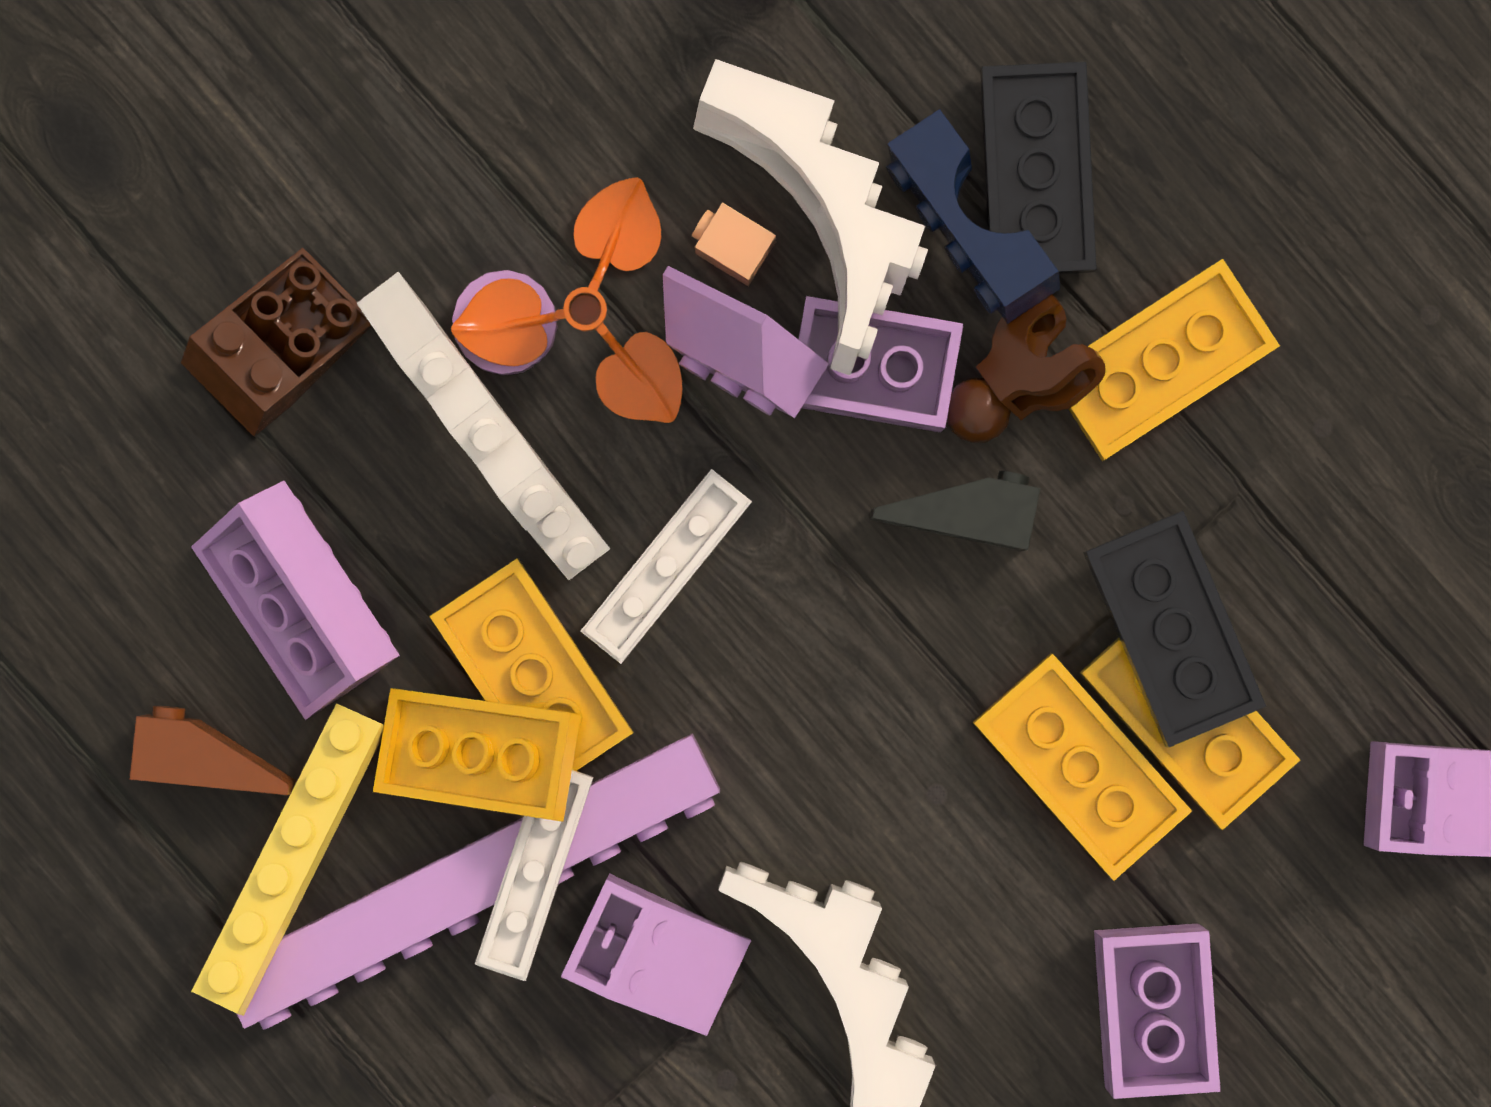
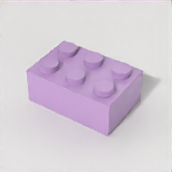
M806 296L799 340L828 362L829 365L801 408L940 433L945 429L963 323L885 310L883 316L872 313L868 326L877 328L878 331L868 360L857 356L849 376L830 369L838 335V301Z
M1200 924L1094 930L1104 1084L1113 1099L1220 1092L1209 931Z

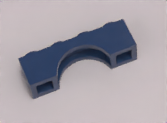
M940 109L887 143L891 163L886 168L891 178L902 192L908 189L913 192L920 202L915 208L921 220L931 232L939 228L949 244L944 246L948 257L960 273L968 269L978 282V285L974 287V291L990 314L998 310L1008 324L1060 290L1058 269L1029 230L1016 233L991 232L974 224L959 207L958 195L960 188L972 170L970 152L967 145Z

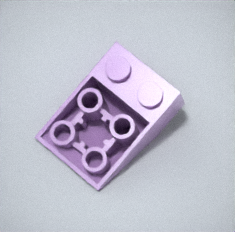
M1371 741L1364 846L1384 852L1491 857V750Z
M609 873L561 977L609 1000L707 1036L751 939Z

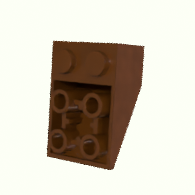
M301 248L189 337L181 364L253 436H256L291 407L372 325L357 305V301L304 248Z

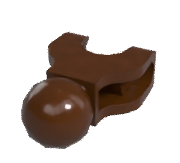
M1050 295L1008 324L1002 317L994 331L992 348L988 356L976 366L983 378H969L956 385L952 390L947 422L952 432L960 439L971 443H986L998 437L1009 424L1011 412L1022 421L1036 410L1061 411L1070 409L1103 380L1106 371L1103 359L1097 351L1084 344H1073L1051 357H1046L1048 347L1066 326L1065 311L1055 296Z

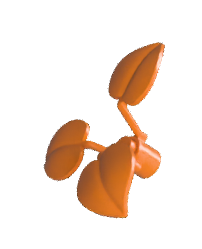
M629 178L611 184L601 190L580 211L574 225L575 246L583 256L591 259H600V262L589 286L573 290L565 299L563 309L540 315L542 308L541 299L530 285L518 279H499L485 285L475 294L463 313L453 323L451 331L465 348L478 357L499 365L520 366L536 360L545 352L548 341L542 324L566 319L573 328L579 331L596 330L615 353L606 357L600 363L596 372V390L604 405L615 414L628 419L671 423L677 417L682 399L681 372L672 349L664 340L648 332L634 334L622 347L603 323L607 315V306L605 299L598 292V289L609 263L621 271L637 270L653 259L661 241L659 217L648 196L644 182L640 178Z

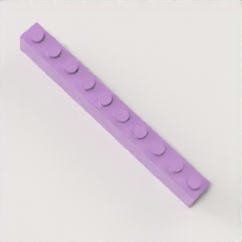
M693 733L591 784L559 883L574 876L571 866L587 858H590L593 866L621 852L617 843L635 834L639 841L643 842L668 829L665 819L681 811H684L687 819L715 805L712 796L720 793V787ZM523 818L283 936L244 1016L237 1014L243 1028L245 1029L259 1022L262 1029L265 1030L290 1017L291 1013L288 1007L305 998L310 1006L318 1004L339 992L335 985L336 983L354 975L357 983L362 982L386 969L382 960L400 951L404 959H408L433 946L429 938L430 936L446 928L454 936L478 924L480 920L476 913L495 904Z

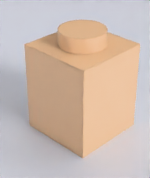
M723 202L716 213L710 210L704 213L692 234V237L698 240L695 246L696 255L748 287L776 243L775 234Z

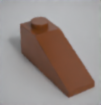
M153 706V715L136 716L130 780L290 795L297 782L202 720L185 718V708Z

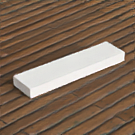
M711 469L581 629V632L622 664L752 501Z
M572 770L564 822L529 816L523 817L475 965L526 981L594 777Z

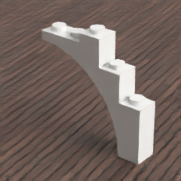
M715 59L699 99L693 129L730 145L763 167L794 197L814 225L829 257L838 295V335L830 369L850 376L857 356L868 360L878 331L877 328L868 326L872 313L883 316L890 294L901 295L907 277L918 279L928 249L918 246L925 226L875 209L882 189L881 185L873 183L879 162L831 146L838 125L829 121L835 100Z
M399 272L357 302V305L397 364L424 395L449 433L477 465L501 502L521 526L531 534L568 580L572 579L610 550L600 534L532 449L425 304Z
M743 862L739 863L737 870L726 866L718 891L756 909L788 934L816 966L833 996L848 1037L852 1070L850 1107H920L935 1069L932 1057L925 1054L928 1047L903 1036H898L896 1043L889 1041L909 986L905 979L899 977L901 969L890 963L876 958H872L869 965L861 963L882 910L880 903L872 900L875 891L845 880L842 888L831 884L824 903L815 900L818 892L807 886L789 881L785 889L767 882L769 873Z

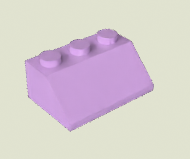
M668 266L663 273L666 343L683 355L679 365L703 380H706L710 373L714 376L710 381L736 398L742 390L745 391L746 394L743 399L769 416L776 408L795 418L829 363L768 315Z

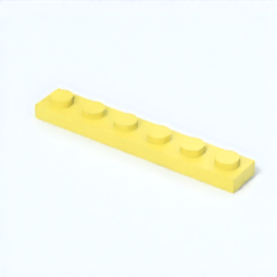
M336 703L191 992L244 1016L382 739L383 724Z

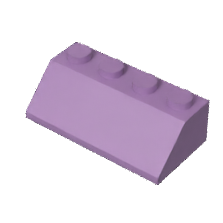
M285 481L239 502L191 546L305 720L375 675L400 656L391 643L389 635L379 625L362 599L360 591L352 584L333 555L331 547L323 540L305 513L302 503L294 496Z

